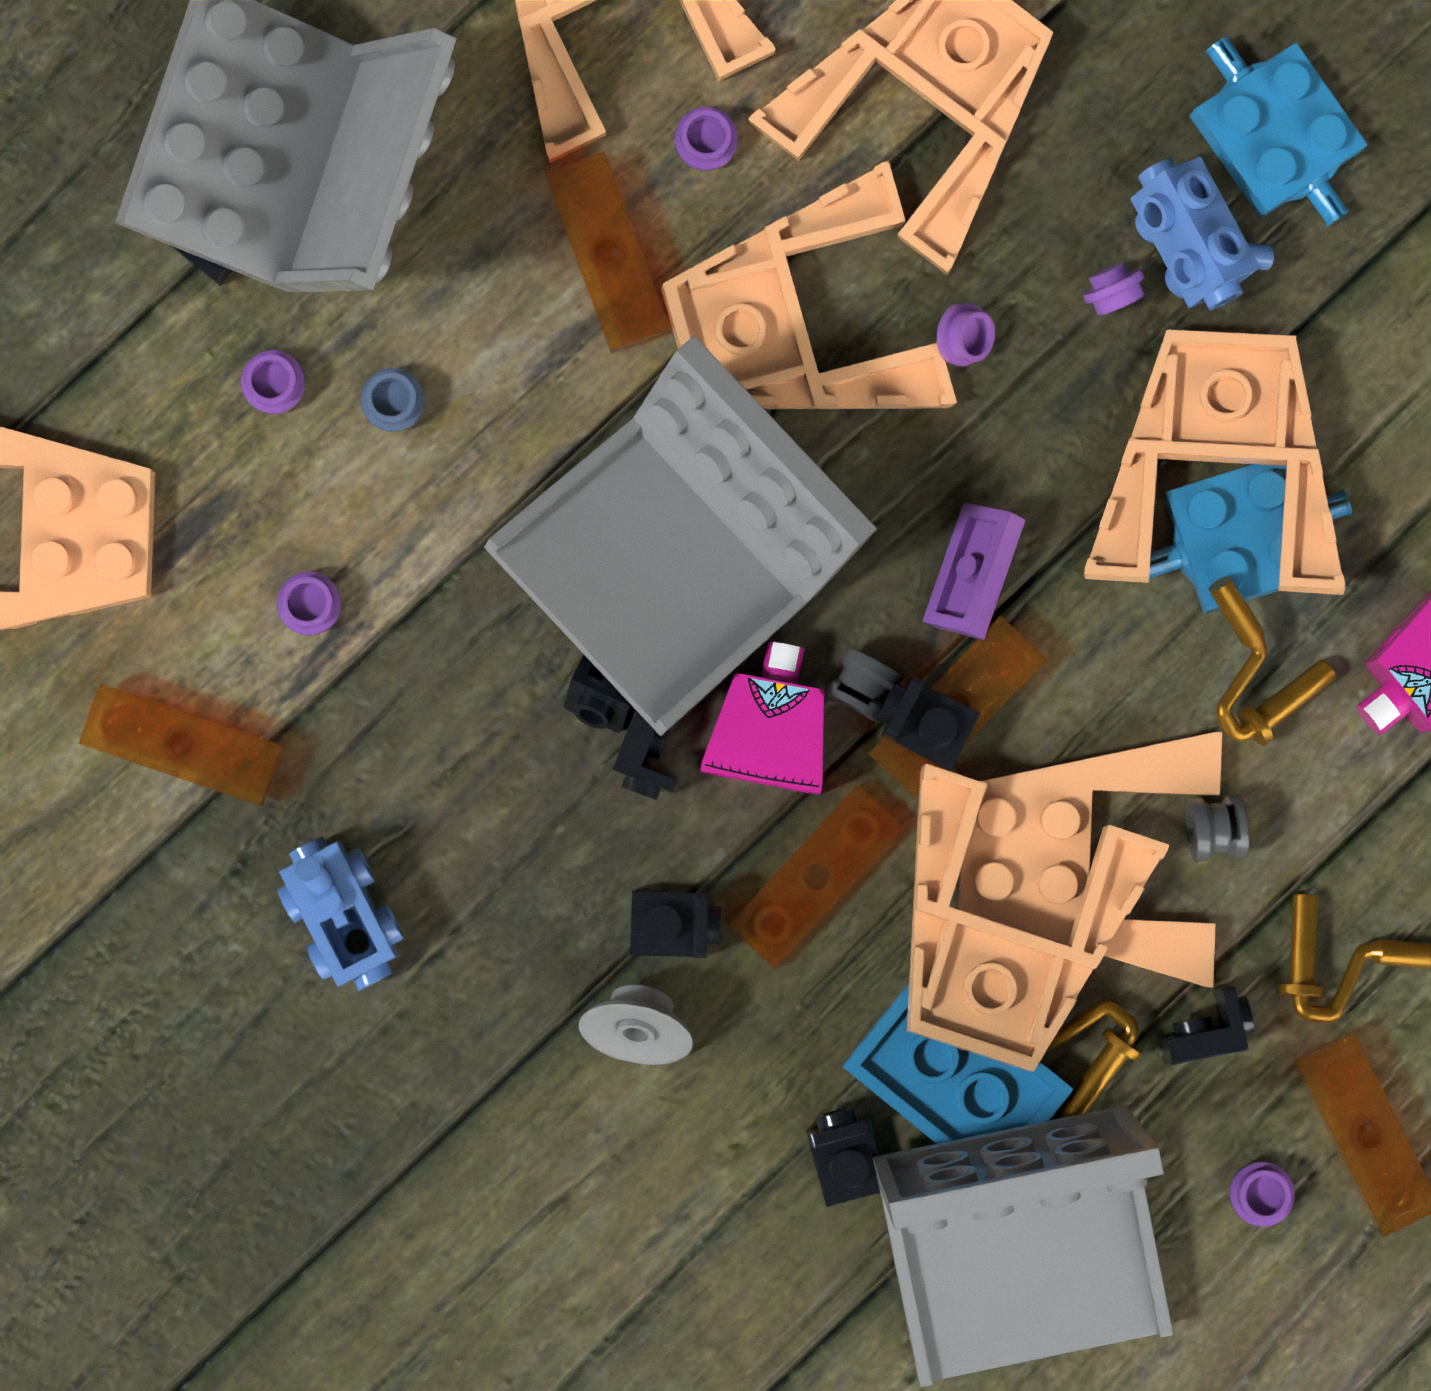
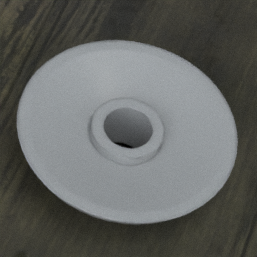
M621 986L612 992L610 1001L592 1006L579 1020V1031L587 1043L598 1051L619 1060L644 1065L668 1064L686 1057L693 1046L689 1029L678 1017L673 1015V1001L663 992L648 986Z

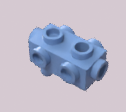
M1201 157L1176 166L1172 158H1168L1152 165L1138 176L1143 188L1130 198L1138 212L1135 219L1137 231L1146 241L1155 244L1167 267L1165 271L1167 287L1177 297L1184 298L1189 309L1205 303L1209 311L1231 302L1243 293L1239 283L1255 271L1268 270L1272 266L1274 261L1273 248L1270 245L1247 243Z
M320 837L289 853L294 864L279 871L285 885L278 888L277 891L292 921L296 923L302 919L304 920L314 940L306 948L320 977L325 980L332 976L337 987L353 980L358 991L393 974L387 962L400 956L395 943L403 940L404 935L389 906L385 905L377 909L366 886L375 882V878L360 849L356 848L348 852L343 842H335L328 846L324 837ZM355 929L362 930L368 936L369 946L362 954H355L347 947V936Z

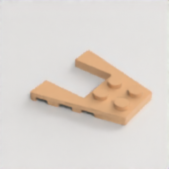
M515 0L544 145L550 163L606 136L605 128L553 21L597 0ZM679 0L718 82L775 55L776 49L768 37L765 38L744 13L745 10L737 0Z
M896 0L888 6L887 11L864 29H859L841 43L840 48L812 70L808 69L789 84L787 89L764 108L756 110L749 117L748 121L750 125L799 161L868 70L877 62L966 130L973 137L898 233L900 240L948 275L952 270L1053 36V31L1012 0Z
M889 161L882 162L875 166L872 171L854 181L842 184L819 197L814 203L788 217H782L766 226L763 231L736 246L733 244L662 284L661 290L677 348L679 349L695 335L763 409L950 408L957 403L947 365L939 353L937 343L823 373L818 372L786 256L902 227L906 220Z
M1166 330L1141 403V409L1133 433L1125 449L1110 499H1108L1091 555L1085 566V579L1149 583L1158 459L1286 466L1278 591L1344 595L1345 580L1341 571L1336 546V535L1331 511H1329L1323 481V470L1319 450L1316 446L1311 421V410L1296 336Z
M0 427V468L24 469L19 592H0V630L16 629L56 617L72 616L151 598L155 471L129 462Z
M1222 732L1207 733L980 781L986 783L987 786L959 873L958 910L1067 945L1090 872L1092 792L1109 791L1220 796ZM1124 919L1107 947L1109 948L1104 956L1200 986L1213 988L1216 923Z
M925 764L920 772L907 1032L1028 1072H1033L1077 1000L1075 999L1091 972L1097 968L1109 948L1107 946L1125 916L1130 914L1145 888L1143 887L1154 868L1167 853L1169 844L1112 825L1104 826L1066 946L949 907L987 784Z

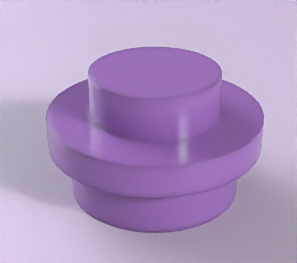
M713 107L693 109L682 117L676 127L675 147L677 153L684 163L696 170L712 171L723 167L731 160L737 148L738 136L735 124L726 113Z
M1119 262L1089 276L1092 287L1082 293L1085 303H1093L1097 315H1104L1125 307L1143 297L1144 292L1139 282L1144 276L1140 268L1127 271L1124 262Z
M958 302L950 306L943 314L937 329V346L940 355L947 363L957 366H968L983 360L990 353L995 340V327L991 317L973 303Z
M268 350L255 355L248 361L242 372L241 388L247 401L257 410L267 414H281L291 410L301 400L305 390V375L299 363L291 355L282 351Z
M301 572L293 575L282 585L278 593L277 610L281 620L289 629L302 635H318L327 631L335 624L341 612L342 603L338 588L329 578L317 572Z
M1256 1161L1246 1164L1236 1172L1230 1184L1229 1198L1232 1208L1241 1219L1255 1226L1266 1227L1279 1223L1290 1213L1294 1204L1295 1190L1291 1178L1282 1168L1270 1162Z

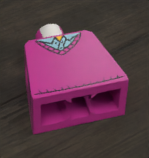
M1431 590L1422 597L1365 663L1368 670L1381 686L1360 702L1356 708L1367 725L1378 735L1384 734L1405 716L1420 733L1431 731Z
M767 642L761 677L735 673L704 754L700 773L814 795L821 794L823 784L824 690L798 685L804 648L778 642Z

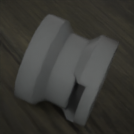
M848 647L841 658L844 667L838 679L829 681L824 694L850 710L870 720L879 722L880 719L877 716L888 691L891 690L894 683L899 685L903 677L879 661ZM844 688L870 701L869 706L844 693Z
M1240 794L1227 795L1220 803L1209 804L1203 798L1187 800V838L1194 862L1209 861L1217 853H1226L1231 858L1247 857L1249 852V830L1246 809Z

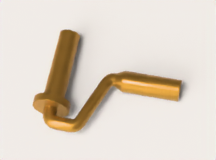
M1225 576L1211 584L1208 590L1241 644L1251 649L1252 653L1218 702L1216 717L1232 740L1243 742L1252 738L1261 746H1266L1273 741L1272 728L1335 681L1337 676L1332 667L1325 660L1320 659L1255 710L1248 705L1239 709L1237 716L1242 725L1240 726L1231 709L1265 660L1267 645L1264 630L1232 578Z
M1309 894L1293 895L1289 984H1279L1278 995L1293 997V1009L1303 1020L1332 1023L1340 1019L1366 959H1371L1381 965L1431 969V943L1387 939L1363 943L1353 952L1331 1006L1309 1005V998H1323L1324 987L1314 986L1319 896Z
M1103 1001L1060 1028L1048 1047L1047 1051L1056 1049L1105 1016L1123 1029L1120 1035L1108 1027L1102 1033V1037L1108 1043L1073 1088L1074 1090L1055 1112L1058 1118L1088 1113L1127 1059L1131 1058L1138 1062L1142 1057L1143 1053L1133 1045L1139 1031L1137 1021L1118 1004L1111 1001Z

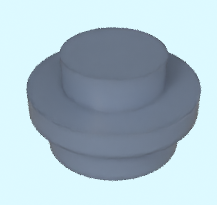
M387 368L376 372L367 380L361 393V406L366 418L375 427L387 432H400L410 428L419 420L424 410L425 396L420 383L412 374L398 368Z

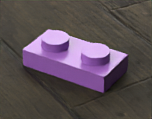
M963 502L922 622L937 629L984 640L1025 519L1009 511Z

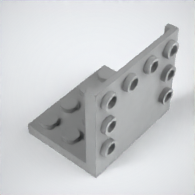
M190 0L115 223L285 292L373 290L375 283L383 279L390 266L392 247L388 244L396 220H400L404 216L411 203L413 185L409 181L417 158H420L426 152L432 140L434 123L430 121L437 97L445 92L453 77L455 62L451 59V55L457 38L431 28L353 45L255 0Z
M694 335L676 350L635 416L492 535L484 548L650 726L662 736L813 600L877 528Z
M1126 1105L873 1157L920 1388L933 1385L932 1381L1156 1334H1159L1161 1338L1173 1335L1144 1187L1147 1185L1148 1177L1164 1174L1159 1147Z

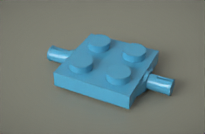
M1228 36L1222 38L1220 42L1218 41L1213 44L1205 53L1209 55L1227 82L1218 94L1196 107L1189 117L1260 219L1285 202L1299 200L1307 196L1326 223L1325 225L1327 227L1350 210L1346 208L1328 181L1339 166L1359 154L1368 144L1296 42L1268 61L1247 66L1229 40L1230 38Z
M1251 464L1165 492L1163 500L1173 525V545L1151 552L1149 580L1150 578L1181 569L1182 573L1194 585L1204 615L1220 610L1208 589L1211 584L1225 576L1232 578L1246 602L1278 592L1286 466ZM1343 489L1327 495L1328 506L1331 507L1329 511H1331L1332 520L1352 514L1350 501L1344 503L1348 496Z

